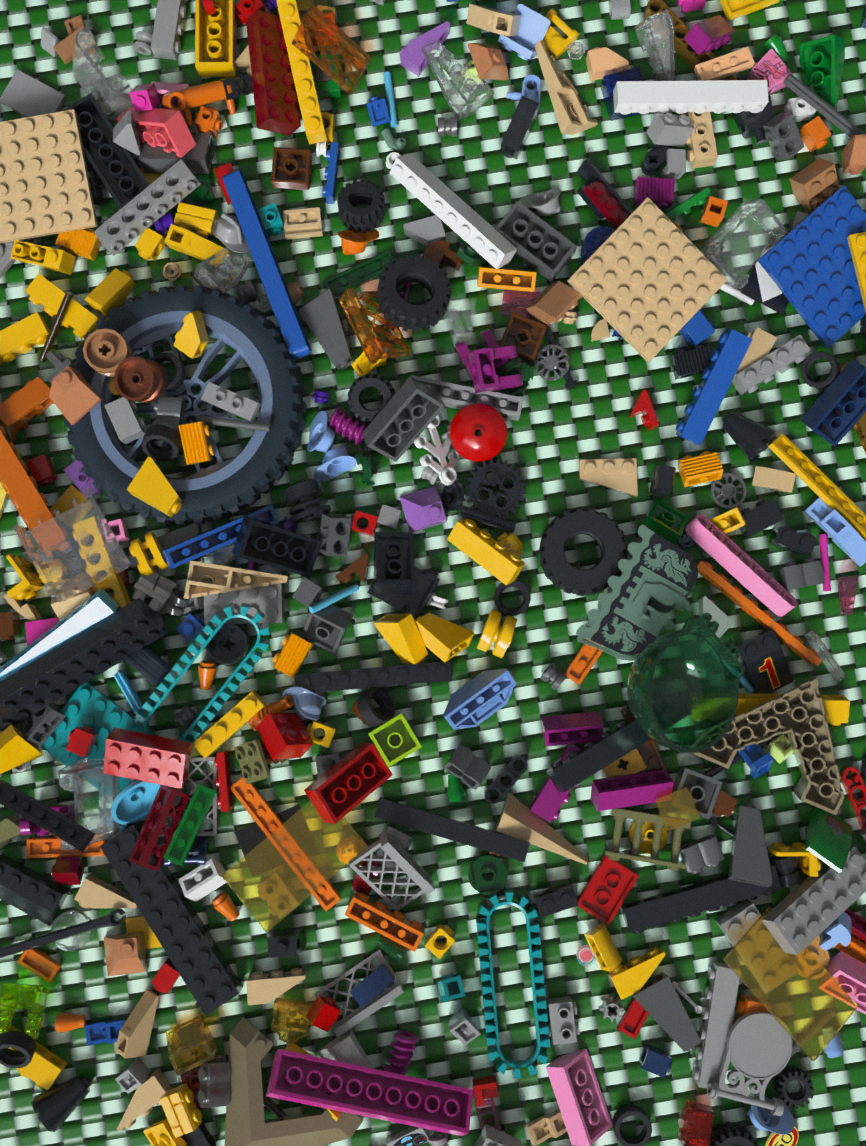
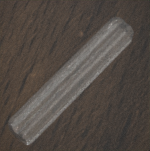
M815 630L808 631L805 637L812 648L819 654L818 656L835 681L842 680L845 677L844 672Z

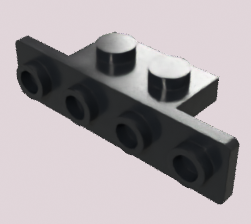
M585 159L577 171L586 184L582 185L577 190V193L600 220L605 218L584 192L588 185L600 180L630 216L633 213L632 210L590 159Z

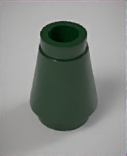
M383 935L377 944L394 960L398 959L401 961L407 950L406 947Z

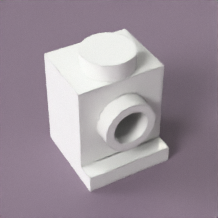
M801 97L789 99L784 106V113H792L795 122L810 120L816 112V109Z

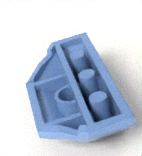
M506 668L483 671L451 695L443 716L454 730L476 727L508 703L516 682Z

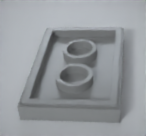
M17 69L2 93L0 103L25 117L59 112L67 97Z

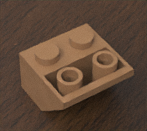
M821 158L790 178L793 195L807 214L813 212L839 189L835 164Z
M561 281L550 284L526 309L535 321L550 325L553 322L558 323L566 317L565 313L578 305V300L582 295Z

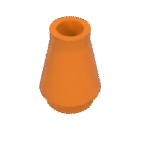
M200 661L198 666L200 689L211 690L217 670L216 662Z
M224 891L213 899V908L231 922L240 915L230 895Z
M61 1012V1014L55 1017V1031L64 1033L85 1027L86 1017L85 1015Z

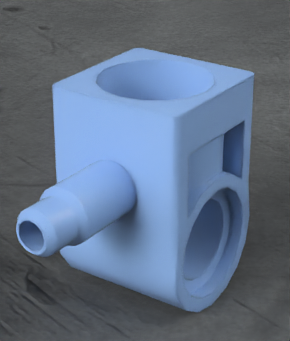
M536 75L526 76L523 80L522 91L507 92L506 98L520 100L523 95L538 102L540 105L541 80Z

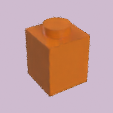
M818 116L805 124L799 131L803 143L811 152L816 148L818 150L823 148L828 143L827 139L830 137L831 132Z
M710 196L704 205L700 222L718 227L724 217L728 201Z

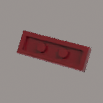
M600 180L585 188L584 192L614 229L617 230L629 215Z

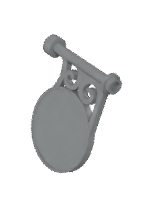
M754 1011L740 1017L729 1031L718 1080L708 1084V1096L711 1099H717L720 1096L769 1109L772 1115L782 1116L784 1112L783 1100L773 1097L769 1101L764 1099L769 1081L785 1068L791 1057L792 1038L787 1026L775 1015L764 1011ZM730 1062L736 1068V1070H731L727 1074V1080L730 1084H732V1086L726 1085L725 1083L726 1073ZM734 1076H738V1082H736L732 1078ZM748 1087L753 1094L758 1093V1097L748 1095Z

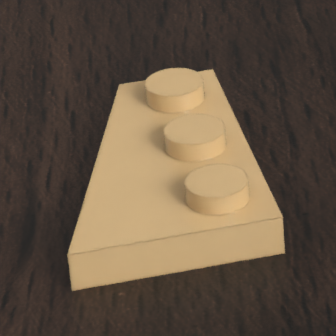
M637 459L579 460V480L637 497Z

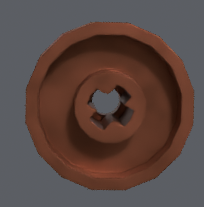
M132 356L124 359L118 365L115 371L114 382L117 391L125 399L151 403L163 396L167 387V376L163 367L156 361Z

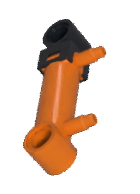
M236 75L177 91H169L163 96V106L166 109L182 111L188 126L193 124L190 108L226 100L228 110L233 115L236 114L233 99L238 98L239 95H249L253 92L252 78L247 75ZM241 80H243L245 83V88L243 90L240 88ZM174 96L178 101L176 107H173L171 104V99Z

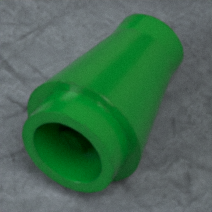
M777 34L764 43L765 50L768 52L773 49L782 62L789 58L782 38L778 37Z
M452 774L448 775L447 798H449V803L465 801L464 796L466 794L460 778Z

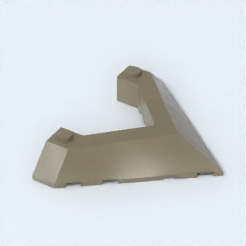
M817 678L701 734L692 750V754L729 769L737 751L744 749L746 746L770 740L771 737L787 733L802 774L793 791L801 801L834 815L837 814L845 798L841 789L839 771L835 763L834 749L828 723L824 715L825 710L822 698L820 697Z
M242 1017L230 1032L228 1062L231 1065V1079L229 1083L231 1097L229 1106H226L225 1146H324L351 1138L363 1122L362 1118L351 1113L342 1112L337 1122L326 1108L302 1115H291L276 1119L264 1118L261 1060L274 1043Z

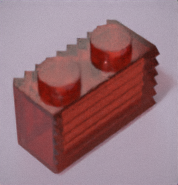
M687 1101L686 1107L682 1109V1120L684 1122L683 1128H679L678 1140H680L682 1146H709L714 1111L709 1105Z

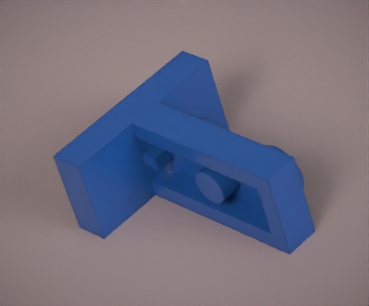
M752 744L738 751L749 766L753 779L771 769L774 759L770 753L765 754L759 744Z

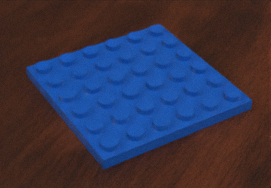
M845 185L836 190L758 259L764 270L825 348H829L866 314L847 240L849 235L866 232V213Z

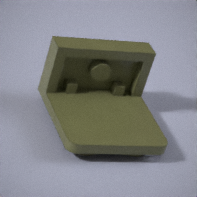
M258 739L234 747L235 755L239 761L246 784L270 777L271 774Z

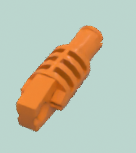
M286 695L277 703L272 702L261 709L248 722L253 731H257L256 726L269 713H283L290 707H293V700L289 703L287 702L291 697Z

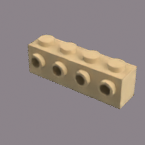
M695 112L683 113L690 118V122L695 128L686 142L688 145L687 160L691 162V168L714 166L718 154L710 112L701 114Z

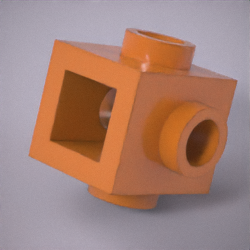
M201 106L199 112L195 114L194 123L199 133L212 132L213 138L217 139L219 131H221L223 126V120L219 111L210 106Z

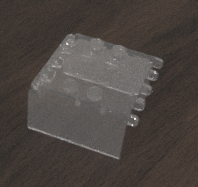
M88 488L85 489L89 500L78 504L76 499L72 500L74 508L60 514L58 509H55L56 517L42 523L40 518H37L35 520L38 526L28 531L23 526L19 527L17 524L13 526L48 592L59 603L77 595L74 590L75 587L81 593L94 586L95 584L92 580L94 577L100 583L113 576L110 569L113 568L117 574L132 565L94 494Z

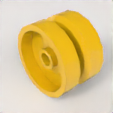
M492 609L482 631L477 649L486 652L489 650L492 642H494L492 654L503 658L513 638L517 619L508 615L505 617L502 625H499L502 617L501 612Z

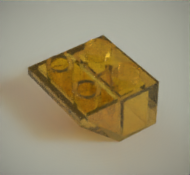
M203 1014L166 1031L168 1054L177 1076L214 1059L218 1052Z

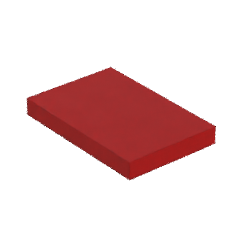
M604 854L577 898L578 907L609 926L638 879L639 874L616 860L608 859V856Z

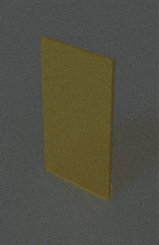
M309 801L225 872L222 877L267 933L347 865L348 861L368 846L345 817L336 824L325 823L312 802Z
M768 907L723 960L808 1057L815 1061L858 1006L807 948L798 955L788 954L783 951L761 920L772 910L771 907Z

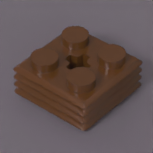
M274 147L271 175L273 188L310 189L312 165L310 149Z
M512 313L499 346H516L517 357L533 363L547 325ZM525 334V338L528 340L521 342L518 336Z

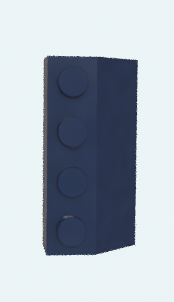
M852 359L800 419L834 447L866 412V367Z

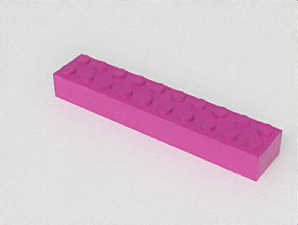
M278 1049L275 1052L266 1096L463 1136L469 1134L474 1090Z

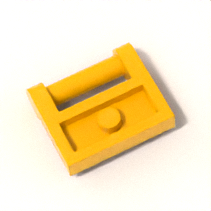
M551 9L545 17L550 19L568 36L567 39H564L553 27L549 26L543 39L544 47L557 60L576 41L580 33L577 30H572L557 16V12Z

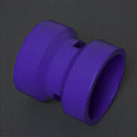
M170 211L154 222L156 230L161 236L166 234L171 224L175 225Z

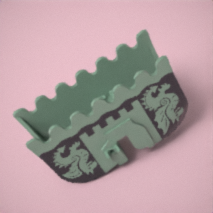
M643 524L638 528L636 542L628 545L629 553L627 554V559H621L618 562V568L622 573L619 577L610 576L608 578V593L603 592L598 595L597 606L599 610L592 609L588 612V625L590 627L581 626L576 631L578 636L577 642L596 648L620 660L633 661L643 658L655 645L660 632L663 633L664 630H672L674 628V623L660 612L669 613L674 608L679 611L691 612L693 606L689 604L686 598L690 595L697 581L698 569L696 562L690 554L660 537Z

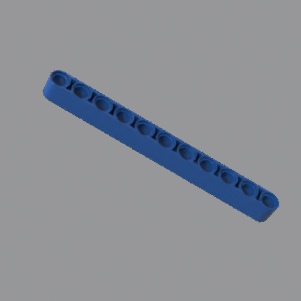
M240 168L222 176V179L289 353L295 361L312 353V349L247 181Z

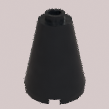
M729 412L722 420L724 423L722 427L750 462L756 461L760 457L759 454L763 450L766 451L777 436L775 430L737 412L732 414Z
M79 1074L31 1099L34 1111L38 1109L40 1114L38 1118L48 1131H53L54 1133L88 1095L92 1084L86 1075L82 1077Z

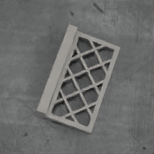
M190 757V762L195 768L188 774L187 779L195 788L188 795H191L198 786L190 778L197 769L205 776L199 784L201 785L208 779L213 784V790L217 791L215 757ZM205 761H213V770L207 775L200 766ZM169 787L174 790L185 793L182 789ZM217 794L213 801V808L206 816L213 823V831H204L200 828L197 836H217ZM176 795L173 802L174 807L179 805L181 796ZM172 815L169 816V824L173 819ZM180 818V820H179V822H178V825H177V827H176V830H177V828H178V826H179V824H180V822H181V818Z
M386 830L379 834L380 839L348 861L349 866L396 911H399L425 891L430 894L435 890L432 877ZM379 847L384 851L383 856L373 855V852ZM368 861V866L359 867L357 863ZM382 861L381 867H371V862ZM394 861L396 863L395 868L385 867V862ZM370 872L380 873L379 879H371L369 877ZM394 873L393 879H383V874ZM397 873H406L407 879H397ZM382 884H392L391 890H382ZM395 884L405 885V891L395 890ZM409 885L419 886L415 891H408ZM393 896H403V899L396 904L393 901Z
M379 949L314 993L317 998L323 992L331 991L334 992L333 999L335 1000L337 993L347 995L346 1006L337 1005L339 1009L344 1010L343 1019L332 1025L333 1031L338 1038L404 993L406 988L396 976L381 949ZM379 955L384 967L393 977L395 983L390 987H386L384 991L374 997L363 1008L360 1006L357 1009L349 1008L350 996H352L350 991L352 990L353 982H362L361 980L354 979L356 970L359 968L367 970L366 977L369 976L370 971L376 970L371 968L372 959ZM342 979L351 981L349 992L338 990L339 982Z

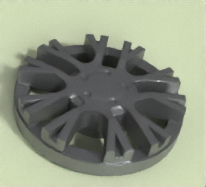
M547 345L536 355L534 365L537 373L542 378L555 381L561 379L568 372L570 357L561 346ZM557 349H560L562 352L556 356ZM545 351H547L546 357L542 355ZM543 358L545 360L544 362L539 361V359ZM562 362L566 363L565 369L560 367ZM544 364V368L540 370L539 365ZM557 369H559V370L561 371V374H560V375H559L558 372L556 371ZM551 371H554L555 377H550Z
M724 473L722 477H724L725 484H722L718 479L712 482L710 486L711 499L719 507L725 509L735 508L746 497V485L738 475ZM735 479H737L740 482L738 486H735L733 484ZM737 488H742L743 491H737ZM714 490H718L720 494L715 496ZM736 494L742 495L740 500L735 497ZM725 499L728 500V505L723 504Z

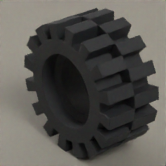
M787 1066L786 1071L783 1069L781 1075L779 1073L776 1075L778 1079H774L776 1084L774 1089L778 1097L788 1107L791 1108L793 1106L795 1109H798L799 1105L803 1108L805 1107L803 1103L809 1104L808 1098H813L811 1092H814L813 1083L803 1070L793 1066V1069ZM793 1080H797L801 1084V1088L796 1094L787 1092V1085Z

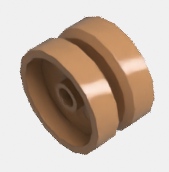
M98 329L92 332L85 340L83 346L84 358L89 366L107 377H115L118 365L124 359L133 356L132 349L122 335L111 329Z

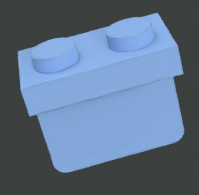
M519 4L514 13L521 15L518 35L509 37L500 34L498 42L502 44L504 49L508 51L514 50L518 53V57L528 60L536 57L535 44L539 40L543 41L551 21L524 4Z

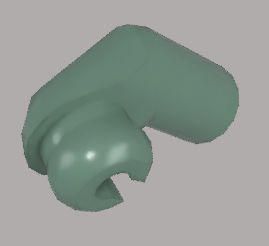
M389 128L381 132L388 148L397 151L405 148L406 140L404 138H393Z

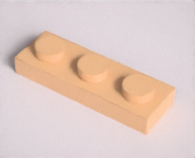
M745 47L695 65L694 71L698 81L719 80L750 69L754 66L755 62L749 47Z

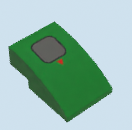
M334 54L309 56L318 100L323 101V97L341 98L342 56Z
M815 807L810 813V824L805 828L806 850L840 873L849 854L852 826L837 815Z

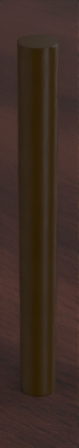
M69 291L65 292L38 358L42 362L47 360L45 355L52 348L73 297V294Z

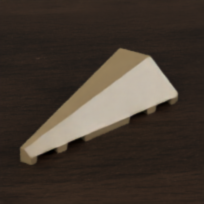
M539 40L535 44V50L561 133L575 135L595 127L598 124L597 120L591 119L587 111L589 108L587 105H582L577 90L564 71L557 69L554 64L555 58L553 55L549 57L544 47L545 43Z
M191 560L184 599L287 583L288 576Z
M508 792L496 831L528 841L532 845L587 865L588 857Z

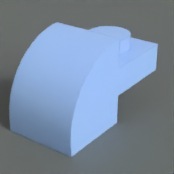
M845 911L820 934L819 947L826 951L831 947H835L838 943L845 947L849 945L851 941L852 920Z

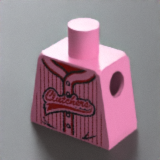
M771 49L751 69L747 80H767L768 95L786 87L783 81L792 73L774 50Z

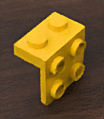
M13 554L6 555L10 564L23 580L7 591V594L11 599L30 601L37 596L36 593L44 588L41 584L42 581L37 578V573H33L30 569L31 564L25 557L22 558Z
M793 842L792 846H785L784 843H772V846H767V851L775 856H798V868L810 877H818V871H820L821 867L820 860L806 850L804 843Z

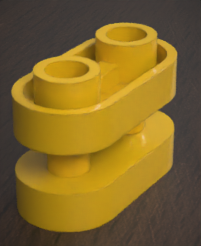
M153 532L144 535L146 541L141 542L137 538L131 541V546H129L132 556L136 557L139 562L137 564L138 570L142 575L145 574L146 576L154 574V567L157 565L161 570L168 567L161 552L163 549ZM148 548L150 549L154 557L151 560L146 552V549Z

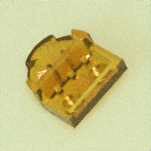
M275 998L271 1030L279 1035V1040L286 1043H298L301 1038L309 1035L311 1023L306 1015L313 1003Z

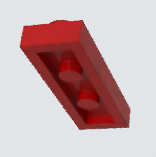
M229 751L217 752V756L214 759L215 767L218 768L216 785L219 787L220 792L217 802L218 806L221 807V812H226L234 809L233 792L230 789L232 786Z

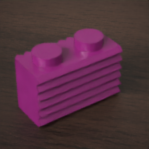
M637 177L634 184L633 205H638L639 207L648 197L661 210L671 207L674 201L675 179Z

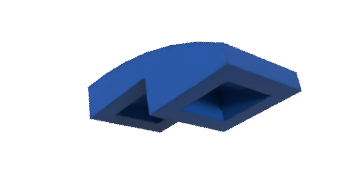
M126 1019L86 1023L87 1046L107 1042V1044L117 1042L119 1031Z

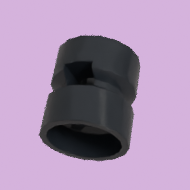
M797 856L771 857L772 864L775 865V869L778 871L777 875L781 887L795 886L804 882L802 871L797 868L799 865Z

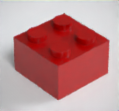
M296 712L269 713L256 726L273 760L301 758L314 744L309 732Z

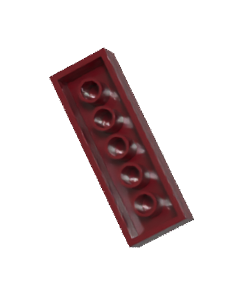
M257 9L246 20L257 128L290 136L301 127L298 96L280 16Z

